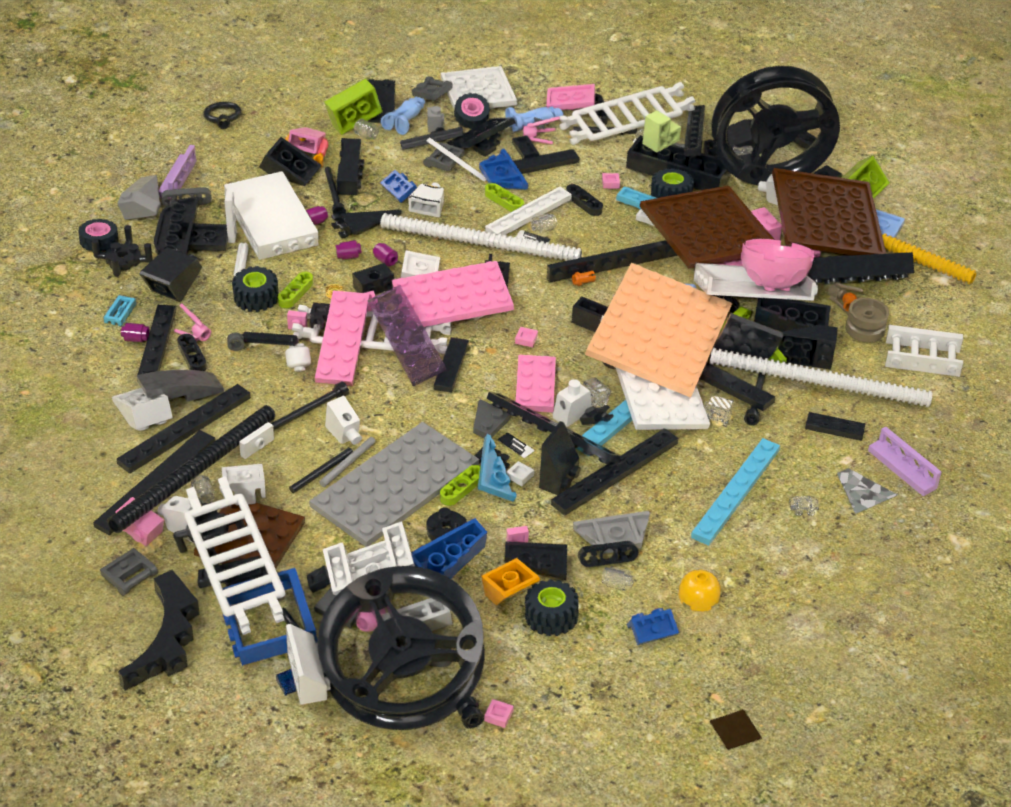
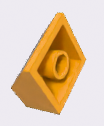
M518 558L481 576L485 596L495 605L523 593L540 581V577Z

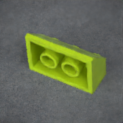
M873 155L859 161L842 177L869 182L873 199L890 183Z

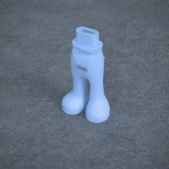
M415 97L404 101L398 109L385 114L381 118L382 127L386 130H391L395 125V129L399 134H406L410 127L408 121L420 113L424 107L425 100Z
M513 107L506 108L505 117H513L515 119V124L509 126L512 127L513 132L521 131L523 126H527V123L535 122L534 117L546 120L563 116L561 109L554 107H541L521 114L516 113Z

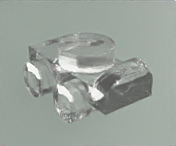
M795 496L789 499L790 510H795V515L797 516L803 515V510H807L809 516H813L815 510H819L818 500L812 499L811 496Z

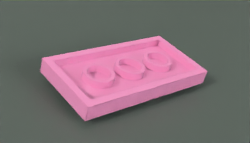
M518 356L517 403L535 412H553L556 357Z

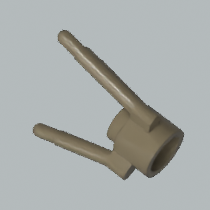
M839 282L833 283L828 290V295L831 296L829 300L835 302L848 315V312L843 308V304L839 301L847 293L845 289L863 292V289Z

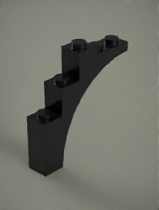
M173 569L153 578L155 593L164 608L162 625L155 640L147 650L135 661L118 671L120 686L124 691L139 685L151 677L157 676L163 671L169 677L188 667L186 652L182 646L194 641L192 625L188 620H192L200 615L199 605L196 597Z

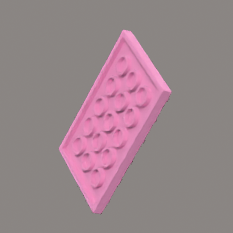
M497 261L392 280V286L406 330L514 310V304Z

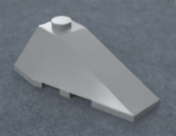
M157 175L139 178L121 194L117 204L125 220L157 215L161 206Z

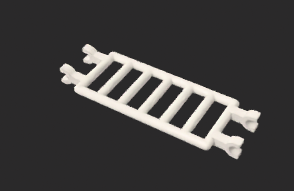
M679 82L671 88L665 89L663 86L575 110L572 112V116H560L562 124H559L561 130H565L570 125L579 124L582 131H570L572 137L570 143L572 145L587 138L590 141H595L645 125V119L637 121L624 103L632 101L645 118L649 113L639 99L647 97L656 110L669 118L681 116L684 110H695V107L692 105V103H695V99L691 96L683 102L676 103L672 96L680 97L684 94L680 90L684 88L682 82ZM661 93L674 111L666 113L653 95ZM618 105L630 124L622 125L609 107ZM603 109L616 128L608 130L595 111ZM589 114L601 132L593 134L581 118V115Z
M299 305L298 311L307 312V319H310L311 309L305 305ZM376 310L367 312L366 317H371L366 340L361 341L360 348L422 354L426 353L428 349L445 354L447 338L433 340L430 339L431 331H440L445 335H450L451 328L449 327L451 322L426 326L421 346L410 345L413 329L405 330L402 344L391 343L396 321L403 320L402 314ZM379 318L389 319L384 342L373 341ZM293 323L292 331H297L293 335L298 336V339L302 337L310 338V342L322 344L323 336H318L320 324H315L314 328H309Z
M225 476L218 479L220 491L224 496L222 500L201 506L195 488L186 489L192 510L186 511L184 517L224 616L235 614L242 635L250 633L251 630L244 611L268 603L275 622L284 621L283 610L277 599L284 597L286 593L243 494L233 496ZM236 503L241 508L239 512L197 525L194 517ZM245 518L247 527L203 541L200 533ZM252 534L255 541L212 557L209 556L207 551L208 548ZM256 550L259 551L260 559L216 574L213 565ZM263 566L266 567L268 575L225 590L222 589L220 581ZM272 582L275 591L229 606L228 597Z

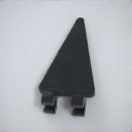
M384 210L341 213L340 215L333 214L331 218L336 222H332L331 226L334 229L340 228L342 232H338V235L341 238H346L351 233L356 235L381 224V218L384 213L399 216L402 211Z

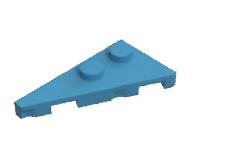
M487 434L483 443L478 490L513 502L516 498V493L511 491L509 486L510 478L506 474L503 461L500 456L497 457L494 450L496 447L491 435Z

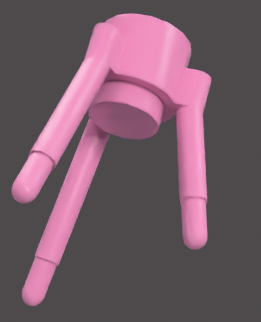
M560 117L527 123V126H523L524 136L527 135L531 141L553 144L552 141L534 137H537L539 132L555 131V128L536 129L534 126L559 120Z
M180 304V307L196 323L192 327L196 342L198 340L206 341L211 335V330L194 313L190 312L183 304ZM174 330V332L179 333L181 335L190 334L182 330Z

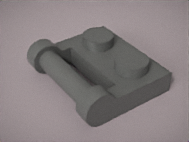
M427 76L425 81L417 84V87L413 88L411 92L413 96L434 101L450 91L453 84L451 81H440Z
M439 143V145L459 159L465 155V149ZM437 148L429 157L423 160V164L426 167L433 166L444 171H450L457 164L456 161Z
M132 548L101 568L100 572L124 596L129 593L131 588L149 576L153 577L158 574V569L139 551ZM141 568L145 569L133 578L129 579L128 581L123 582L124 579L131 576Z

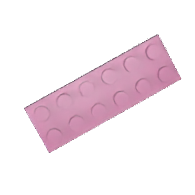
M333 290L315 374V382L337 384L343 381L346 385L353 386L370 300L369 294Z

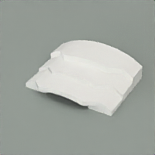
M402 521L382 528L385 541L348 554L343 542L323 549L334 595H337L357 578L372 571L394 566H415Z

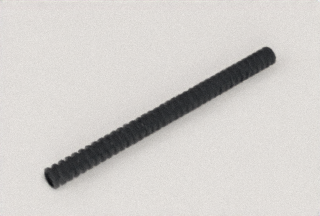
M264 405L113 516L109 517L107 522L110 529L115 533H121L136 522V520L140 519L204 470L208 469V467L212 466V464L216 463V461L220 460V458L239 446V441L264 424L273 421L276 417L273 408Z

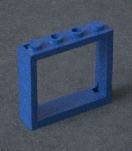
M296 568L278 572L277 574L284 590L292 589L305 629L304 631L313 634L315 643H318L316 629ZM271 582L228 597L227 601L229 606L271 593L275 589ZM238 583V584H234V585H231V586L223 587L222 589L225 590V589H227V588H230V587H233V586H236V585H239V584H242V583ZM223 614L226 626H231L230 629H227L230 642L235 641V645H232L235 658H240L241 665L287 653V635L244 647L235 615L224 616Z

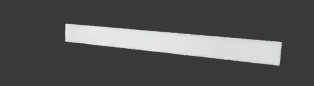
M431 138L426 140L482 181L486 180L484 175Z

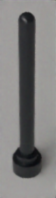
M327 166L324 170L334 204L332 206V213L340 215L341 213H346L344 204L340 203L331 168Z
M759 372L755 387L763 389L766 373L762 375V372ZM751 405V408L745 412L744 421L748 425L753 426L759 423L760 413L758 408Z
M341 381L335 384L332 391L272 422L273 431L335 397L339 398L349 395L347 385Z

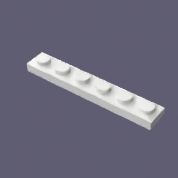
M558 187L486 225L485 231L504 236L571 200L572 194Z

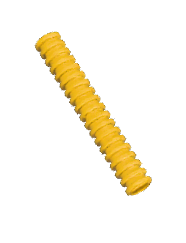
M886 233L882 235L885 250L888 249L889 252H913V262L917 261L918 264L922 263L923 266L927 265L928 268L937 269V272L942 271V274H947L949 277L952 276L954 279L957 278L959 281L962 280L964 283L967 282L969 285L975 280L976 270L961 266L959 263L956 264L954 261L951 262L949 259L946 260L945 257L941 258L940 255L936 256L935 253L931 254L930 251L926 252L925 249L921 250L920 247L917 248L915 245L912 246L910 243L907 244L905 241L902 242L900 239L897 240L895 237L887 236Z

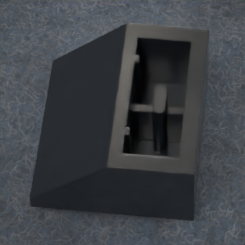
M581 296L572 307L571 323L596 332L601 323V318L605 315L608 307Z

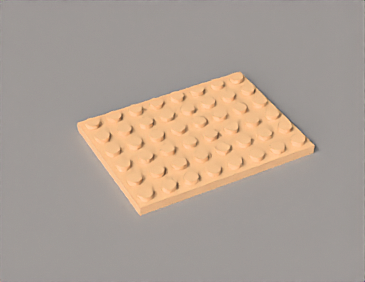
M631 263L585 355L692 397L732 303L713 295H707L705 292L690 285L683 284Z

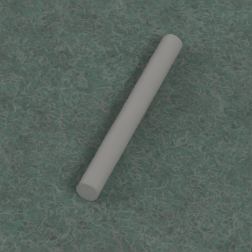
M369 437L319 481L322 487L327 486L376 442L375 439Z

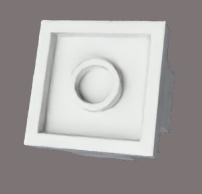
M262 464L222 467V477L226 476L230 489L234 491L235 495L243 494L248 504H255V489L260 488L261 498H266Z

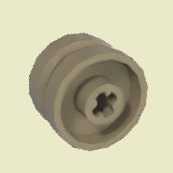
M873 298L855 299L849 307L845 326L846 332L852 338L862 342L880 340L884 337L887 326L888 307L883 302Z

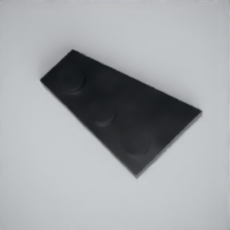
M505 541V563L518 558L532 571L566 581V544Z

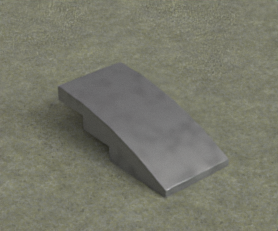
M166 370L137 375V381L147 398L165 394L168 396V400L184 396L188 402L224 392L223 386L214 373Z

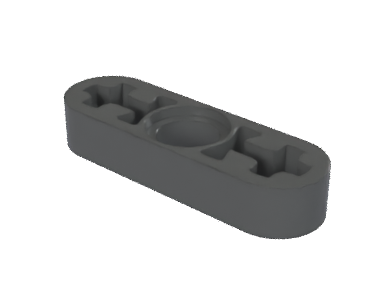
M206 187L165 190L161 195L162 204L164 206L170 205V207L178 203L177 196H179L180 200L183 199V195H190L191 197L196 195V197H199V205H206L212 200L211 191Z

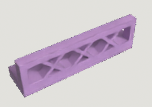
M190 145L184 155H179L158 190L159 198H161L165 190L181 189L196 163L195 145Z
M887 427L882 428L879 440L869 445L868 451L922 496L936 490L941 471ZM887 437L890 439L892 445L886 440ZM914 459L918 462L919 467L915 464ZM928 470L934 474L933 478L929 475Z

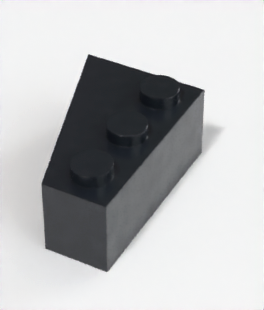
M341 138V151L339 154L341 159L340 164H338L337 193L338 195H358V189L362 187L363 169L365 166V160L362 159L361 139Z

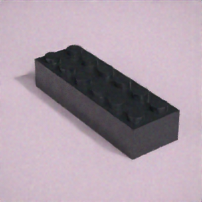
M642 135L637 138L627 151L626 168L648 174L649 176H654L656 172L664 169H679L692 176L694 179L693 188L697 190L723 187L730 179L731 173L727 170L728 168L723 166L720 158L701 153L698 157L689 158L684 156V147L673 144L659 152H655L643 144Z
M913 252L814 258L807 276L816 282L817 285L824 282V285H829L840 281L841 284H847L857 280L858 283L869 282L874 279L875 282L886 281L891 278L892 281L909 278L908 275L914 274Z

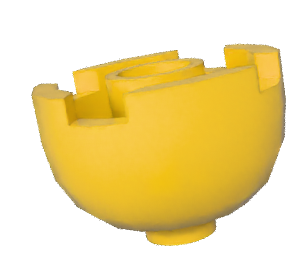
M701 569L692 570L682 578L678 597L681 603L684 602L689 605L693 611H709L712 606L719 603L721 586L716 576L711 572Z

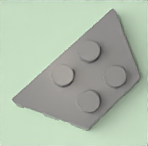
M644 511L573 522V529L591 545L631 541L639 549L642 548L650 512ZM607 549L603 554L612 553L613 550Z

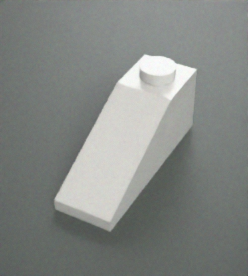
M432 598L397 609L402 616H410L421 620L431 631L452 624L450 610ZM389 613L382 614L384 621L391 618Z

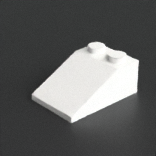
M142 388L112 397V401L125 420L136 430L148 429L149 425L164 424L168 419L173 418L168 396L165 394L147 398Z

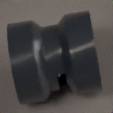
M465 697L457 703V712L462 716L461 721L465 728L472 729L483 723L484 715L481 709H479V704L475 697Z

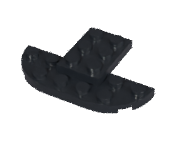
M199 197L180 199L178 203L171 207L170 205L166 206L160 213L154 236L155 252L159 255L167 247L173 250L175 248L179 249L186 255H188L189 250L226 251L228 242L227 224L195 223Z

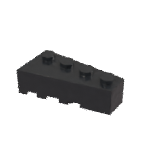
M758 297L754 322L781 332L816 325L828 326L831 306L791 299Z

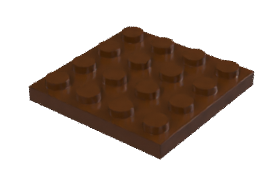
M257 502L255 504H248L276 569L305 524V517ZM233 504L222 508L219 513L222 514L223 512L227 516L241 511L239 505ZM244 518L243 521H244L245 526L247 527L248 525H247L246 520H245V518ZM236 524L230 525L227 533L238 530ZM252 534L214 546L218 555L255 541ZM195 547L194 555L200 557L197 547ZM256 550L221 562V564L260 556V553Z

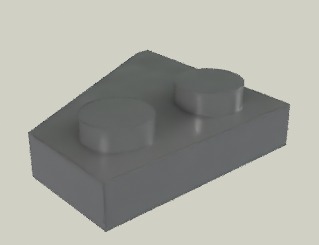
M480 399L473 433L482 438L489 434L492 438L511 419V415Z

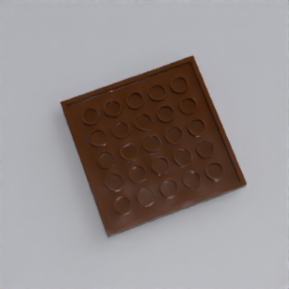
M778 168L773 169L772 177L786 246L791 247L792 243H796L811 250L847 255L886 254L869 182Z
M730 186L640 202L639 207L688 269L695 268L696 263L716 264L741 259L743 243L745 245L747 240H775Z

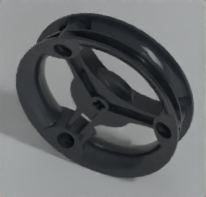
M772 66L743 76L723 93L713 112L711 130L723 166L728 168L727 170L736 178L749 184L759 185L760 181L766 182L774 168L812 173L827 160L837 144L840 132V119L827 86L816 75L798 67ZM777 88L797 89L811 95L817 100L815 109L795 111L787 105H770L761 99L762 92ZM756 104L762 108L759 112L754 108ZM748 110L754 117L750 124V133L755 145L751 154L738 156L729 144L728 127L735 112ZM820 128L817 138L804 152L784 162L767 164L769 158L778 148L790 144L798 134Z
M387 567L357 578L335 596L326 609L320 623L318 653L325 672L323 673L324 677H327L330 682L329 692L339 706L352 717L363 723L383 729H418L447 718L457 711L456 705L461 699L472 695L480 681L484 668L483 625L474 601L459 584L449 577L422 567ZM402 593L418 594L442 603L458 618L463 630L458 637L432 633L431 629L421 620L410 616H402L391 603L394 595ZM386 607L391 618L384 621L379 610ZM357 611L372 612L378 625L372 632L368 644L372 664L362 679H347L341 669L338 657V643L341 633L350 618ZM435 648H453V649H457V650L435 649ZM430 663H459L460 669L454 678L445 687L428 697L401 703L379 700L378 696L396 678L415 676L425 670ZM378 673H383V675L380 677L377 683L374 686H372L371 682L375 679Z

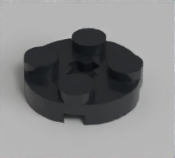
M447 507L440 508L438 512L433 513L427 519V535L433 541L467 523V519Z

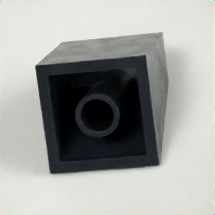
M167 247L145 266L139 274L152 292L181 303L202 266L196 256L192 254L186 255L179 249L175 248L173 250Z

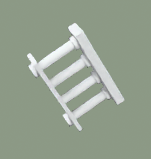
M889 325L886 343L893 344V350H888L885 367L960 377L963 360H957L956 353H960L963 334ZM900 345L911 346V353L900 352ZM919 348L930 349V356L919 355ZM937 350L948 351V358L937 357Z

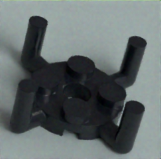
M130 225L124 226L125 243L114 242L106 252H100L98 239L91 241L93 256L97 259H105L106 264H109L113 270L115 277H119L121 271L130 270V267L133 265L136 267L140 262L150 263L153 260L150 243L144 244L145 255H141L137 244H132L133 238Z
M215 510L194 518L196 524L200 525L226 515L223 512L220 514ZM243 519L200 534L203 541L226 534L230 525L236 524L237 529L246 526ZM188 524L186 529L174 532L173 537L180 553L187 551L183 538L189 537L195 544ZM214 547L207 549L210 557L217 555Z

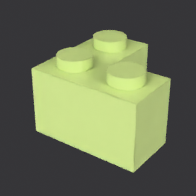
M658 110L645 116L644 145L655 152H659L680 141L681 126L671 121V118Z

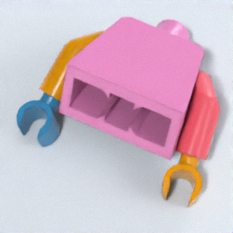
M307 127L290 130L285 140L300 150L318 154L313 159L316 162H320L321 167H323V157L329 146L328 140L325 138L326 133Z

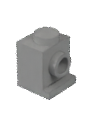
M438 106L427 107L428 133L435 131L438 127L444 128V113H441V108Z

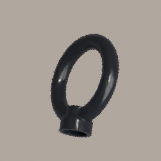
M216 102L204 109L203 116L207 121L217 123L219 128L226 129L230 126V122L240 117L242 110L239 105L233 102ZM219 108L235 110L229 116L221 114L219 117L210 115L211 111Z

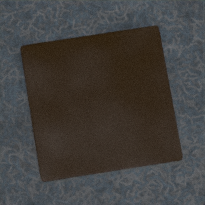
M744 709L709 721L727 750L762 739Z

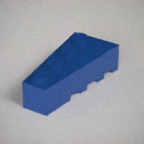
M474 518L412 551L411 555L415 567L439 572L451 579L485 547L487 531Z

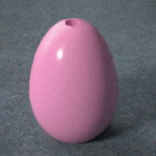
M385 608L379 610L381 616L386 613ZM358 611L356 615L358 628L365 632L374 631L378 625L373 613Z

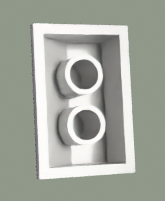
M286 625L287 653L300 705L327 700V690H330V682L323 674L325 672L319 659L318 643H315L313 634L294 625Z

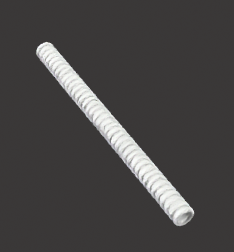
M384 213L381 218V227L383 229L387 227V229L392 228V230L397 229V231L402 230V232L418 233V235L423 234V236L428 235L429 237L433 236L439 239L443 237L444 240L449 239L452 241L454 239L455 242L458 240L461 243L465 241L466 244L470 242V244L486 245V247L507 249V251L528 253V255L532 253L533 256L538 255L541 257L543 255L544 258L549 256L550 259L552 257L555 260L560 258L561 261L563 259L568 261L581 258L582 255L581 248L565 247V245L549 244V242L545 244L544 241H541V243L538 240L534 242L533 239L528 241L527 238L523 240L522 237L518 239L516 236L512 238V236L507 237V235L491 234V232L486 233V231L481 232V230H470V228L465 229V227L460 228V226L455 227L452 225L450 227L449 224L444 226L443 223L439 225L438 222L434 224V222L413 220V218L408 219V217L403 218V216L387 215V213Z
M713 348L711 352L710 364L716 363L717 366L722 364V367L727 365L728 368L732 366L733 369L737 367L739 370H751L752 373L757 371V374L762 372V375L767 373L768 376L772 374L774 377L791 378L792 381L794 379H797V382L802 380L803 383L807 381L809 384L826 385L827 388L832 386V389L837 387L840 390L842 388L844 391L861 392L862 395L867 393V396L872 394L875 397L877 395L879 398H890L892 401L896 399L897 402L902 400V403L907 401L908 404H911L912 402L914 405H926L927 408L932 400V391L926 392L924 389L920 391L919 388L915 390L914 387L910 389L908 386H905L904 388L902 385H890L889 382L887 384L884 381L879 383V380L874 382L873 379L869 381L867 378H855L854 375L849 377V374L844 376L843 373L839 375L838 372L834 374L832 371H820L819 368L814 370V367L809 369L808 366L804 368L803 365L799 367L797 364L779 363L780 361L778 360L774 362L773 359L769 361L768 358L764 360L762 357L745 356L743 353L739 355L738 352L734 354L733 351L729 353L727 350L725 352L722 351V349L716 350V348Z

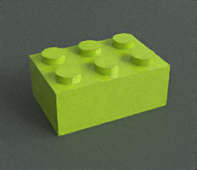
M366 78L324 101L331 123L341 135L382 113L375 88Z

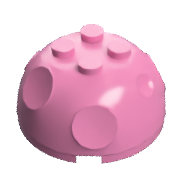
M752 239L747 240L745 245L743 243L741 260L748 276L756 285L764 286V289L767 291H775V288L790 291L792 286L798 284L808 274L814 260V252L796 243H792V246L788 247L781 245V240Z

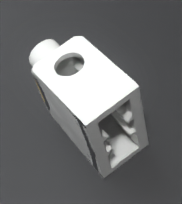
M432 183L431 185L420 184L409 196V211L440 218L444 203V189L438 183Z

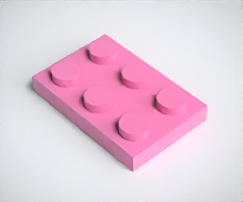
M595 84L548 88L547 108L554 107L561 110H573L595 105Z

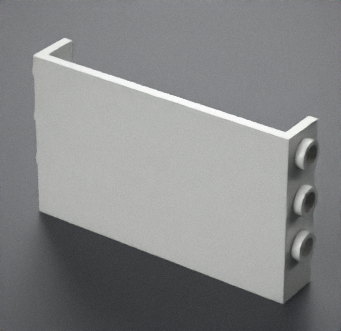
M283 171L224 185L225 197L227 190H233L236 219L259 260L318 245V231Z
M696 263L694 281L707 295L814 301V295H817L818 291L816 282L807 275L798 284L792 286L790 291L775 288V291H767L764 289V286L755 284L743 266Z

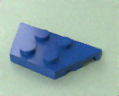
M505 149L500 150L499 155L495 156L493 154L487 160L479 163V169L488 183H495L503 188L528 189L527 181Z

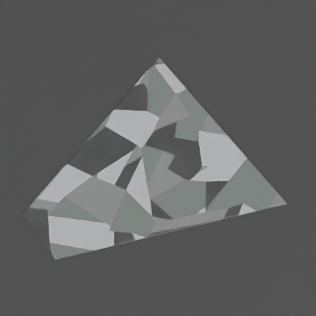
M849 468L837 473L855 514L898 495Z

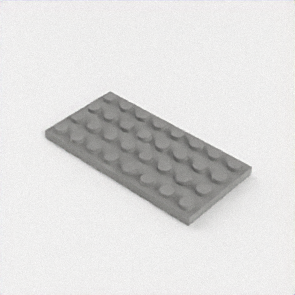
M421 422L311 499L309 504L316 512L362 545L368 547L384 535L382 528L404 521L438 496L440 490L469 466L479 465V459L424 422Z

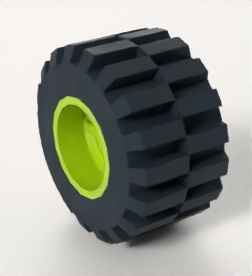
M679 169L660 170L652 176L651 196L661 198L693 192L694 179L690 174Z
M251 266L247 269H242L241 272H237L236 276L233 277L234 302L242 310L248 309V312H252V310L260 312L263 309V311H266L268 307L272 308L273 304L277 303L279 294L278 280L272 270H267L266 267Z
M552 579L546 582L543 580L528 589L525 595V619L527 625L533 631L537 630L538 634L542 635L544 633L546 636L554 634L559 636L560 633H568V629L572 630L574 625L577 624L579 615L578 593H575V589L570 587V584L562 583L560 580L553 581Z

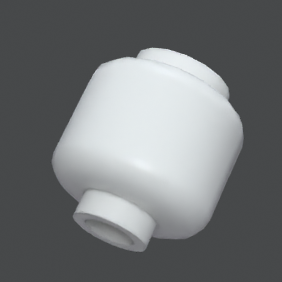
M303 343L289 346L285 351L287 366L294 368V372L305 371V367L311 364L310 350Z

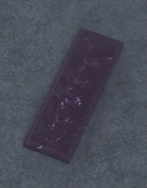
M401 285L367 300L412 386L447 370Z

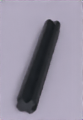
M462 127L452 128L401 140L400 145L402 150L430 144L426 141L429 138L435 142L461 137L464 136V131Z
M244 332L242 334L244 343L296 346L299 343L298 336L258 332Z

